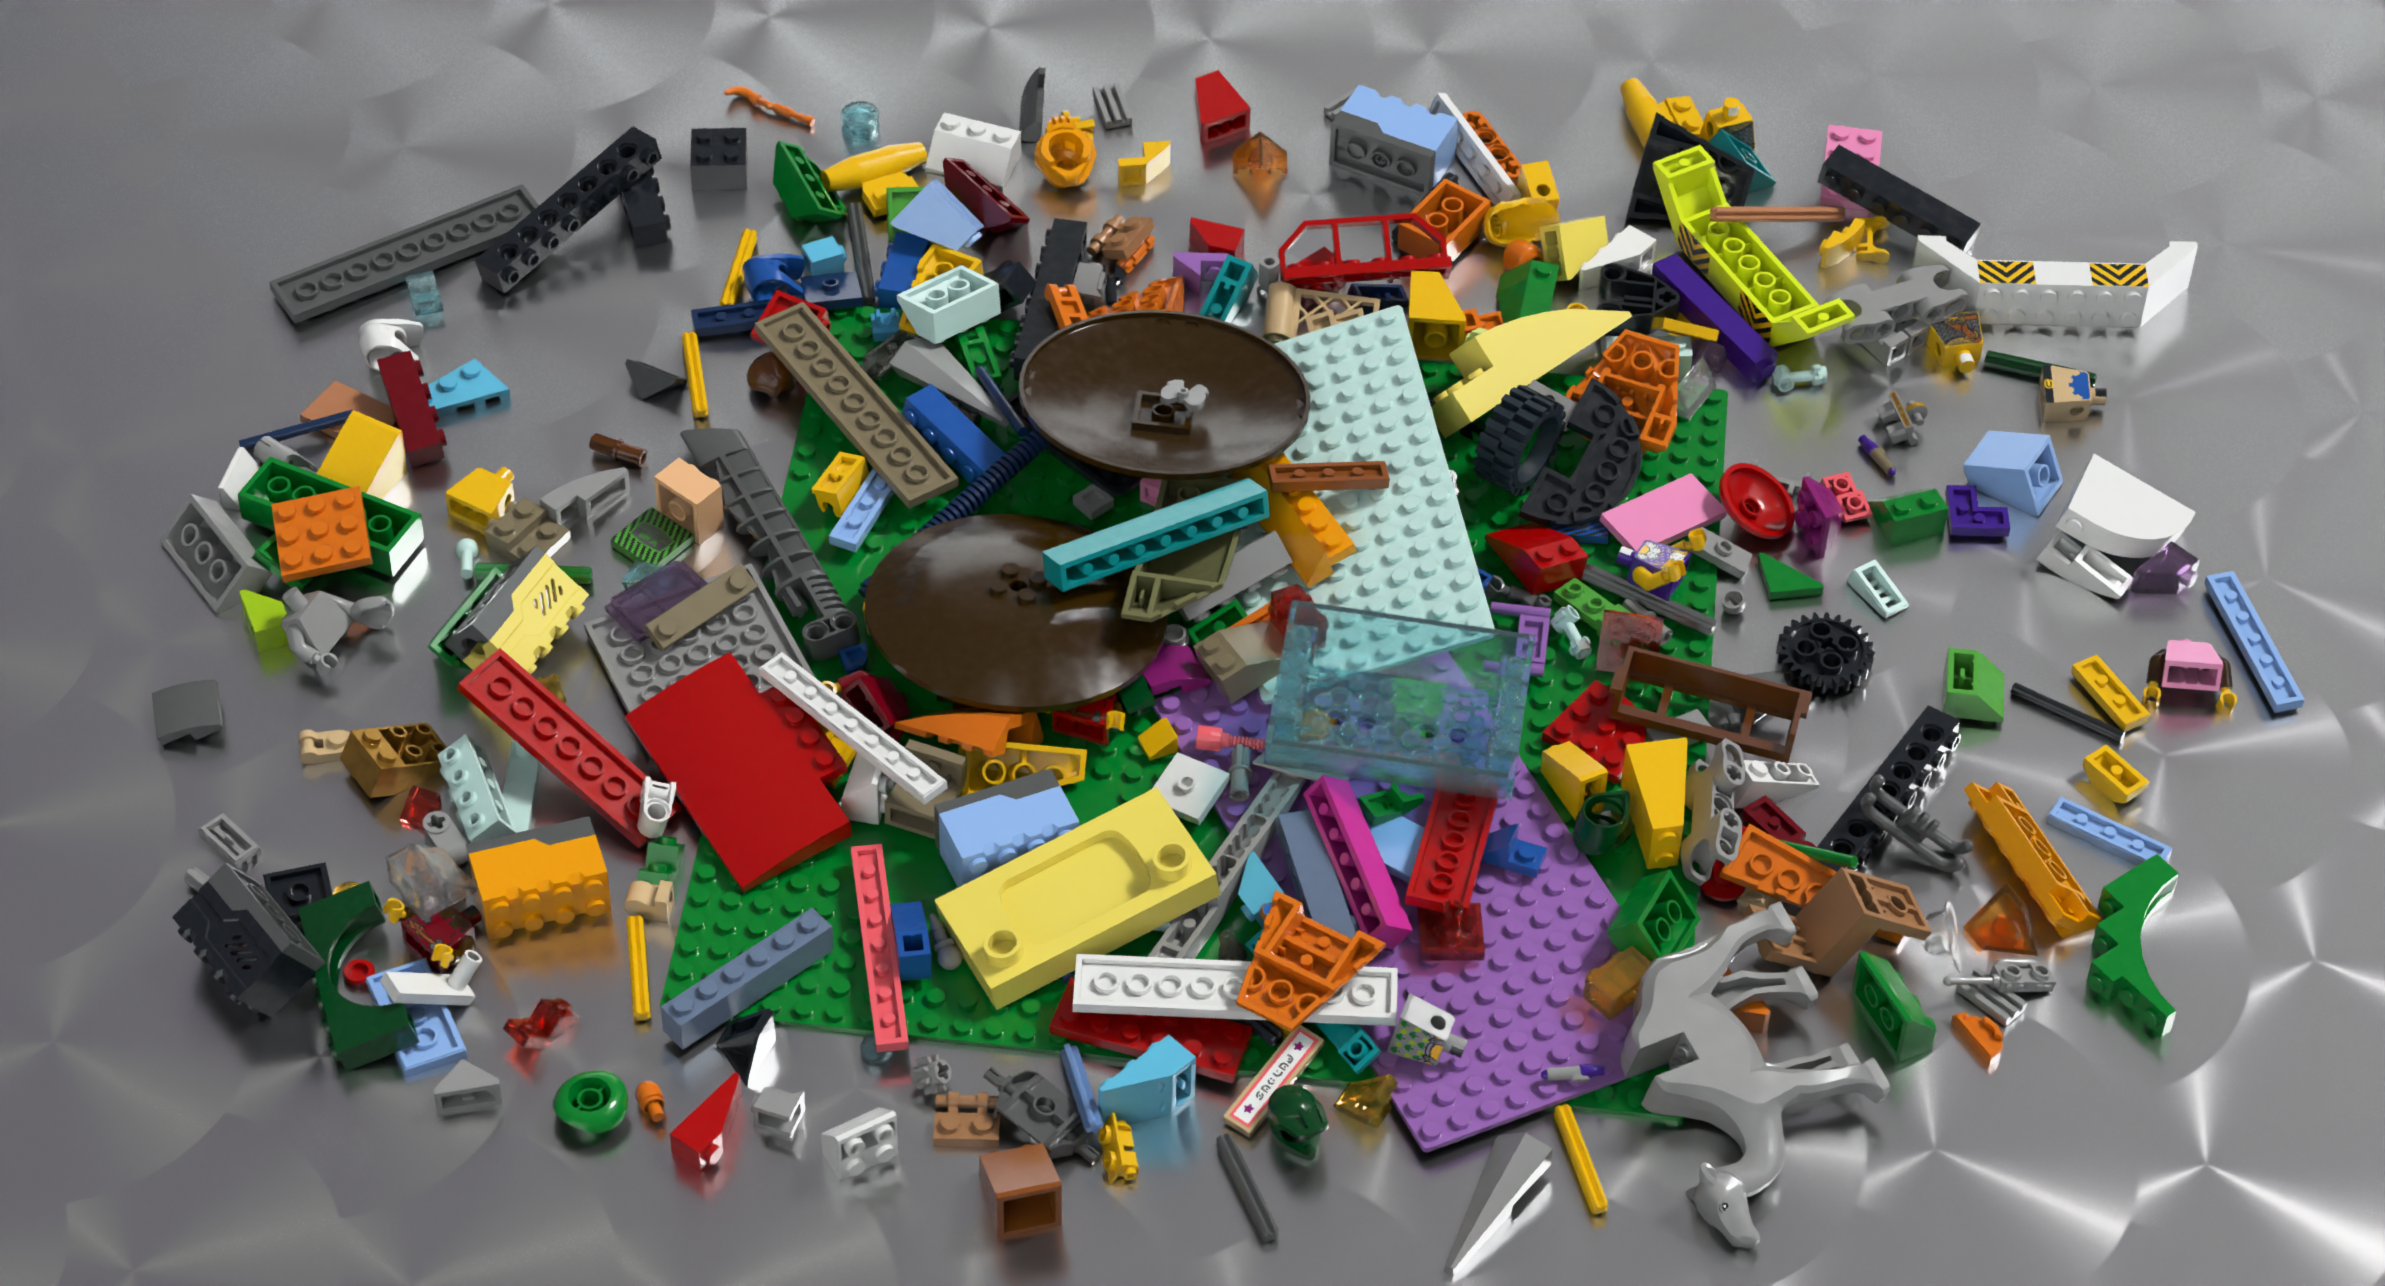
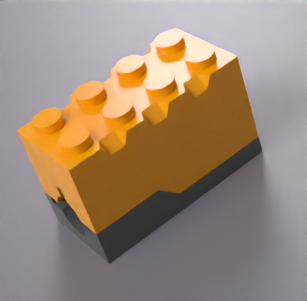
M590 816L466 844L471 885L479 912L482 915V922L488 941L506 938L512 934L514 929L523 927L527 931H536L543 927L544 922L555 920L559 924H566L571 922L575 915L586 913L591 917L612 912L608 872Z

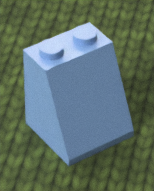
M938 179L928 183L890 222L895 228L956 251L963 247L966 249L972 247L983 236L979 231L984 227Z
M1988 430L1963 464L1964 474L1967 476L1969 486H1976V491L2033 516L2040 515L2063 483L2050 435Z

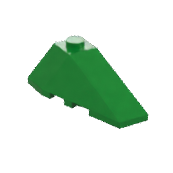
M1530 260L1500 275L1496 301L1497 304L1499 303L1504 323L1521 317L1550 311L1560 265Z

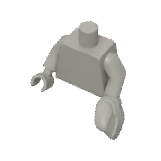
M293 587L282 597L291 609L281 620V625L286 632L290 651L300 657L304 663L317 664L316 671L320 675H327L331 668H335L338 663L337 657L329 652L354 620L373 629L382 630L385 625L390 623L395 612L393 603L381 596L366 597L354 603L323 591L303 595L297 587Z

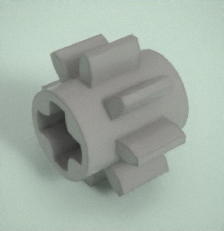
M938 1054L917 1058L916 1063L918 1066L914 1067L911 1072L914 1086L919 1090H923L925 1096L946 1091L944 1083L949 1082L951 1079L949 1064L945 1060L939 1059Z

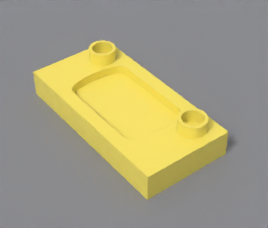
M1156 787L952 890L934 901L939 919L945 930L955 940L956 947L960 949L964 960L995 1009L998 1010L1074 971L1077 954L1105 955L1220 896L1216 872Z

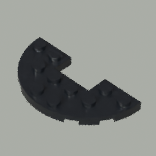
M1591 378L1566 426L1591 439L1571 479L1544 466L1518 514L1519 517L1547 526H1578L1600 519L1602 513L1619 506L1629 495L1638 477L1642 462L1639 440L1640 432L1632 414L1629 415L1620 403L1621 399L1601 382Z

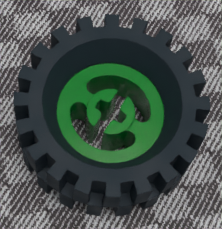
M1518 385L1517 388H1512L1509 395L1505 394L1501 398L1500 406L1498 404L1495 406L1493 416L1491 418L1488 417L1485 423L1487 425L1485 431L1480 433L1479 440L1481 441L1476 446L1474 452L1477 454L1473 459V465H1475L1474 473L1478 477L1515 496L1525 494L1526 489L1530 490L1533 487L1534 481L1537 480L1543 467L1549 466V459L1557 451L1555 447L1561 441L1562 434L1560 432L1565 427V421H1563L1566 417V412L1563 411L1565 409L1564 406L1525 385Z

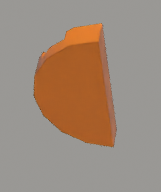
M1966 1012L1952 1016L1951 1023L1987 1065L1991 1066L1995 1063L2003 1048V1034L1998 1025L1988 1017L1984 1016L1982 1019L1977 1016H1968Z

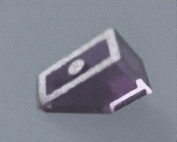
M2171 541L2135 570L2130 591L2135 594H2178L2185 587H2191L2197 580V568L2200 560Z

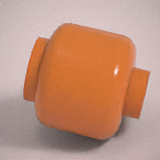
M1522 239L1512 241L1503 252L1502 263L1506 271L1530 260L1544 262L1542 250L1537 245Z

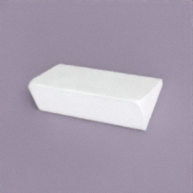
M244 447L237 449L218 486L222 508L240 511L237 494L260 468Z

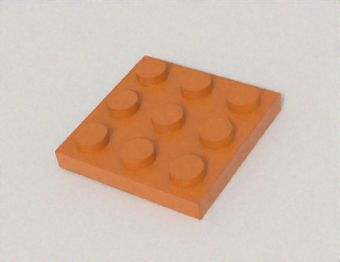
M360 486L271 504L281 576L284 583L373 564Z

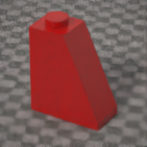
M1219 70L1195 78L1194 99L1200 143L1202 145L1250 129L1251 108Z

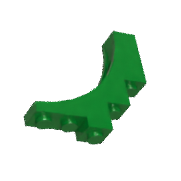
M2155 854L2102 888L2098 908L2108 918L2096 926L2092 944L2102 955L2091 961L2087 982L2095 992L2100 993L2107 1001L2116 996L2120 997L2122 1002L2127 1007L2133 1009L2147 1026L2153 1028L2161 1036H2164L2172 1029L2176 1010L2161 995L2149 976L2142 956L2140 936L2146 919L2161 902L2174 893L2179 873L2162 857Z

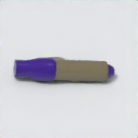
M1861 435L1858 438V442L1862 445L1864 451L1871 456L1887 475L1894 476L1896 474V467L1886 457L1884 449L1868 439L1866 435Z

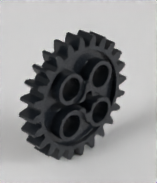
M1813 612L1812 619L1801 615L1800 622L1794 619L1791 620V626H1784L1783 634H1779L1776 654H1778L1777 663L1782 664V672H1790L1789 680L1799 678L1798 686L1801 687L1806 683L1810 684V691H1813L1816 686L1821 688L1822 693H1825L1827 688H1831L1834 693H1838L1839 686L1849 691L1850 683L1859 686L1860 679L1866 680L1868 672L1872 670L1875 651H1872L1873 642L1868 641L1869 634H1860L1862 627L1860 625L1851 627V619L1841 622V615L1839 614L1834 619H1830L1828 612H1825L1823 618H1819L1816 612Z

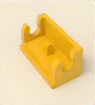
M839 452L811 488L812 493L816 496L818 506L823 512L828 509L827 503L832 505L836 517L841 518L869 475L864 456Z

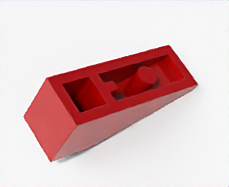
M734 1072L670 1133L671 1153L700 1173L710 1164H715L724 1151L742 1095L741 1080L738 1073Z

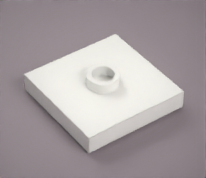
M1177 752L1152 789L1156 787L1159 789L1176 816L1200 825L1230 782L1231 777L1228 772Z

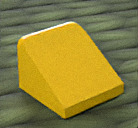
M1166 717L1160 719L1137 737L1149 761L1178 752V736Z

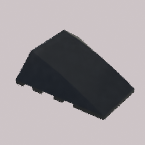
M1656 112L1632 190L1626 218L1669 220L1653 169V162L1701 145L1715 161L1714 167L1726 202L1730 207H1744L1755 168L1716 148L1710 142L1697 137L1684 127L1671 122L1665 116Z

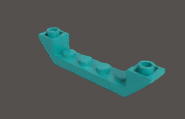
M1263 928L1245 944L1253 954L1257 941L1260 940ZM1315 1023L1357 1074L1362 1072L1382 1053L1375 1041L1361 1025Z

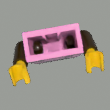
M2188 639L2180 641L2169 640L2167 649H2161L2150 658L2146 680L2149 686L2144 688L2143 706H2145L2146 698L2153 697L2157 700L2155 708L2159 706L2161 690L2158 686L2161 685L2167 688L2220 690L2221 695L2216 703V710L2221 712L2225 702L2230 706V712L2233 711L2237 703V696L2230 691L2233 688L2231 666L2227 659L2216 653L2211 644L2192 642Z

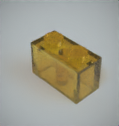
M1630 946L1622 953H1615L1609 962L1600 968L1592 969L1586 975L1583 997L1610 1021L1634 1004L1640 980L1651 964V961L1633 946Z

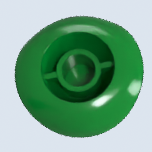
M605 1070L583 1072L569 1078L560 1086L553 1099V1109L562 1121L570 1126L592 1133H602L616 1127L623 1120L628 1107V1094L624 1083L618 1076Z

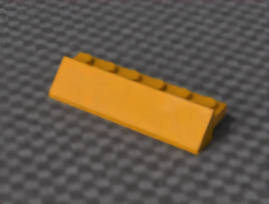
M1282 452L1259 466L1231 474L1229 478L1240 480L1250 478L1268 490L1270 517L1257 522L1266 533L1277 532L1293 561L1290 563L1291 567L1307 588H1310L1333 575L1334 572L1331 566L1354 554L1357 550L1353 541L1314 491H1292L1286 493L1271 491L1267 475L1268 464H1292Z
M1971 782L1963 789L1970 799L1968 805L1977 814L1986 831L1992 836L2001 853L2012 865L2014 872L2023 881L2032 898L2038 903L2045 917L2062 939L2096 928L2097 924L2103 921L2099 912L2013 789L1999 782L1994 783L1989 789Z

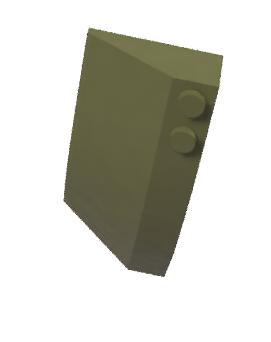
M1226 477L1196 480H1162L1154 511L1241 480ZM1242 527L1136 565L1135 570H1132L1121 618L1153 622L1222 589L1234 559Z

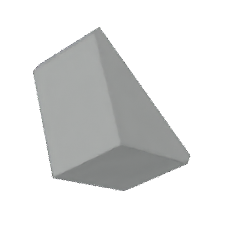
M463 1058L433 1089L437 1114L502 1104L499 1079Z

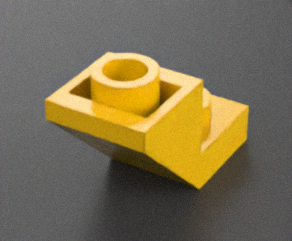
M1170 141L1143 142L1142 157L1118 159V185H1146L1170 165Z

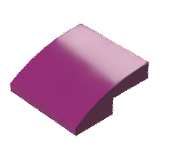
M1162 646L1157 658L1143 673L1153 696L1179 687L1184 695L1211 684L1210 678L1189 646Z

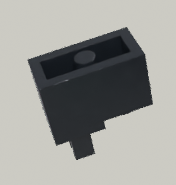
M1010 259L1003 262L997 269L984 274L985 277L999 284L1001 312L1022 304L1037 283L1020 262L1013 264Z

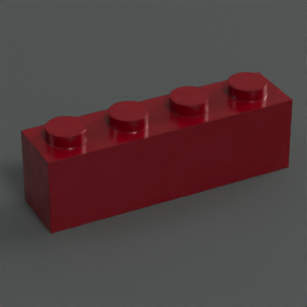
M411 350L378 359L380 375L398 429L402 430L404 447L411 468L445 458L443 446H447L446 437L443 429L437 430L435 423L440 421L435 405L429 407L427 401L432 399L427 382L422 384L420 377L424 376L420 360L414 361Z

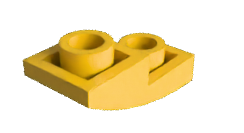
M1855 218L1849 227H1844L1842 233L1834 230L1828 240L1824 239L1818 252L1819 255H1822L1821 268L1826 269L1841 262L1856 250L1857 244L1862 242L1866 221Z

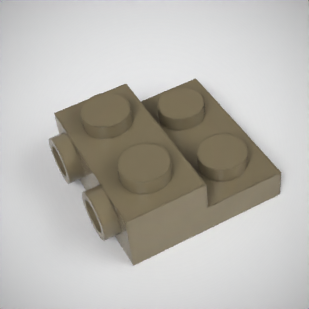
M525 497L518 503L515 501L510 502L505 509V514L499 520L496 518L491 519L485 530L487 548L512 562H515L536 545L551 557L571 539L569 529L547 518V509Z

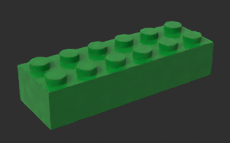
M269 457L237 495L242 519L275 531L271 504L351 487ZM362 492L373 563L366 565V567L393 577L424 539L421 514Z

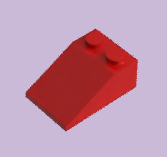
M1534 522L1489 533L1484 538L1532 595L1558 589L1573 578L1581 581L1589 557L1573 537Z

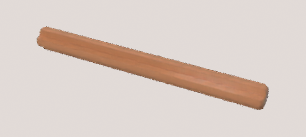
M1712 207L1709 218L1712 222H1842L1845 219V209L1843 207Z

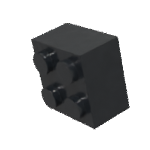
M746 128L691 129L690 169L692 190L747 189L748 149Z

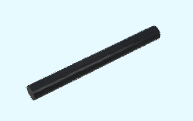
M2017 682L2012 686L2010 693L2121 743L2125 736V731Z

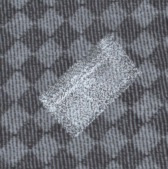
M1703 358L1698 360L1678 384L1677 415L1686 419H1690L1716 388L1715 380L1706 360Z

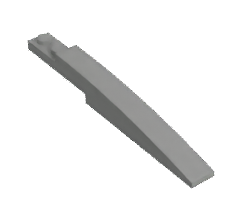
M1275 770L1209 861L1217 875L1220 896L1175 918L1147 957L1196 958L1237 897L1248 854L1254 851L1259 859L1262 857L1277 832L1278 814L1289 812L1306 782V778Z

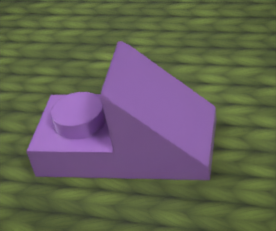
M1173 252V277L1184 275V285L1200 295V281H1215L1229 254Z

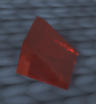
M413 786L408 794L400 821L424 829V817L430 812L441 811L442 809L440 794Z

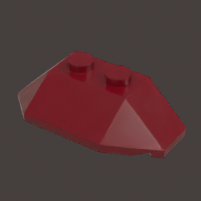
M944 158L945 187L984 225L979 232H1001L1029 223L1030 218L979 172L975 171L964 159Z

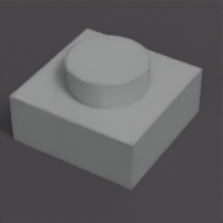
M1092 484L1073 496V505L1090 520H1093L1114 507V498Z

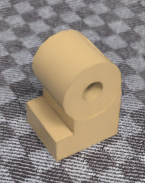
M660 880L659 885H653L645 881L632 882L624 902V910L631 916L640 915L643 919L668 923L674 905L673 882Z

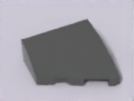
M1038 67L1031 75L1021 97L1019 131H1021V141L1038 143L1041 137L1046 72L1044 67Z

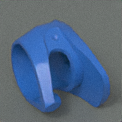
M783 253L757 255L744 262L742 266L744 283L754 301L771 299L773 291L783 284L789 287L786 292L787 294L804 296L803 288L794 282L800 279L805 269V262L802 256Z

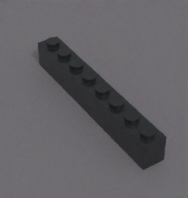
M1054 218L1052 228H1047L1045 245L1047 246L1042 245L1040 262L1042 263H1037L1035 270L1037 283L1030 292L1031 298L1027 297L1025 314L1027 315L1021 316V333H1016L1015 337L1016 351H1011L1009 367L1014 368V380H1019L1023 364L1034 348L1048 336L1060 330L1051 304L1045 299L1044 289L1046 284H1057L1058 287L1073 284L1078 264L1083 260L1087 245V222Z

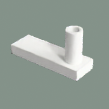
M466 950L452 974L385 972L380 982L394 1003L470 1006L475 998V994L468 986V983L482 962V957L473 950Z

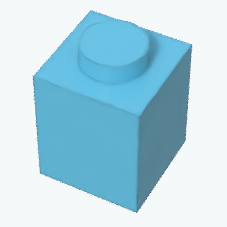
M833 236L801 245L805 271L808 276L844 273V262L847 261L846 252L842 245L838 246Z

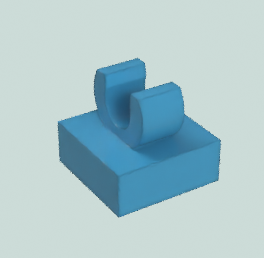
M891 308L889 313H880V310L876 309L874 314H871L873 342L901 340L899 312H896L895 308Z

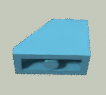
M1253 851L1248 854L1238 895L1245 903L1240 909L1250 923L1256 920L1261 928H1263L1264 921L1259 912L1260 907L1264 903H1273L1272 898L1275 890L1283 894L1285 893Z

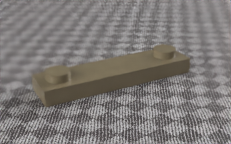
M739 563L646 624L644 630L659 650L663 652L756 591L758 585L743 565Z

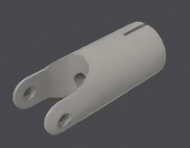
M270 436L262 437L254 447V457L262 463H265L269 457H273L297 467H307L314 472L318 471L312 462Z

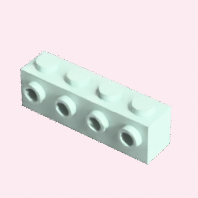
M463 735L440 752L438 758L442 766L440 773L448 782L450 788L448 789V794L458 809L456 816L465 828L464 836L470 844L517 833L485 748L469 735Z

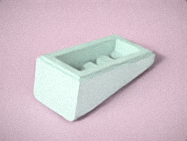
M1876 559L1852 570L1847 579L1851 587L1884 618L1890 617L1909 606V603ZM1878 586L1879 589L1874 590L1873 587ZM1885 593L1887 597L1881 599L1879 595ZM1890 601L1896 604L1889 608L1886 606V603Z

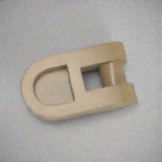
M313 730L301 731L298 734V743L302 747L299 751L300 761L308 765L341 761L340 757L350 732L345 730L316 733Z

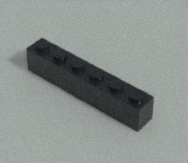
M1841 145L1835 148L1822 165L1817 182L1873 214L1884 216L1888 222L1915 237H1918V235L1946 236V241L1967 253L1977 238L1981 227L1980 222Z

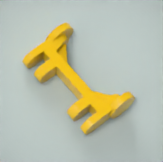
M1877 215L1874 218H1859L1866 221L1863 236H1867V243L1857 244L1856 259L1858 261H1874L1879 264L1887 263L1890 259V254L1887 250L1879 249L1873 245V234L1877 230L1886 229L1889 226V222L1882 215Z

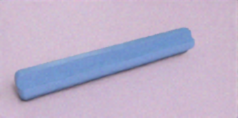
M1065 1044L1064 1049L1060 1051V1056L1086 1132L1098 1134L1099 1129L1103 1127V1121L1079 1049L1076 1045Z

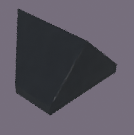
M768 1008L730 1021L716 1044L736 1073L740 1075L746 1087L775 1042L774 1012Z

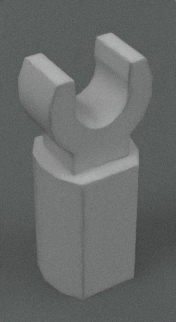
M1271 254L1263 256L1259 262L1258 284L1260 285L1256 289L1258 296L1268 292L1269 284L1279 281L1280 260Z

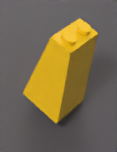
M1686 737L1626 745L1621 788L1630 794L1629 813L1635 825V832L1647 869L1667 868L1678 865L1684 826L1688 744Z

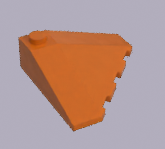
M1184 275L1149 283V287L1145 288L1142 291L1143 293L1138 294V291L1130 292L1118 298V302L1114 303L1112 307L1108 308L1107 305H1103L1088 312V318L1138 310L1183 312Z

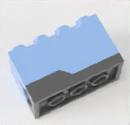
M1358 85L1331 123L1329 164L1425 197L1440 181L1448 167L1455 160L1458 118L1441 112L1433 115L1424 106L1414 104L1409 107L1400 98L1394 96L1383 98L1380 97L1376 90Z
M1051 769L934 805L935 846L957 887L1079 827V820Z

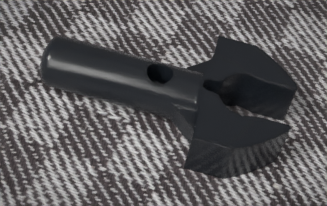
M1106 264L1102 265L1103 272L1106 273ZM1115 264V274L1112 277H1109L1106 273V305L1108 307H1112L1117 302V285H1125V271L1117 264Z

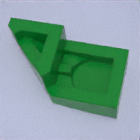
M1391 783L1388 792L1380 791L1360 796L1357 801L1366 820L1371 826H1375L1412 811L1423 804L1425 796L1419 792L1415 795L1401 792L1398 785Z

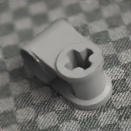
M442 811L428 813L423 819V828L426 832V847L430 851H438L453 868L468 861L466 844H469V842L457 829L449 815Z

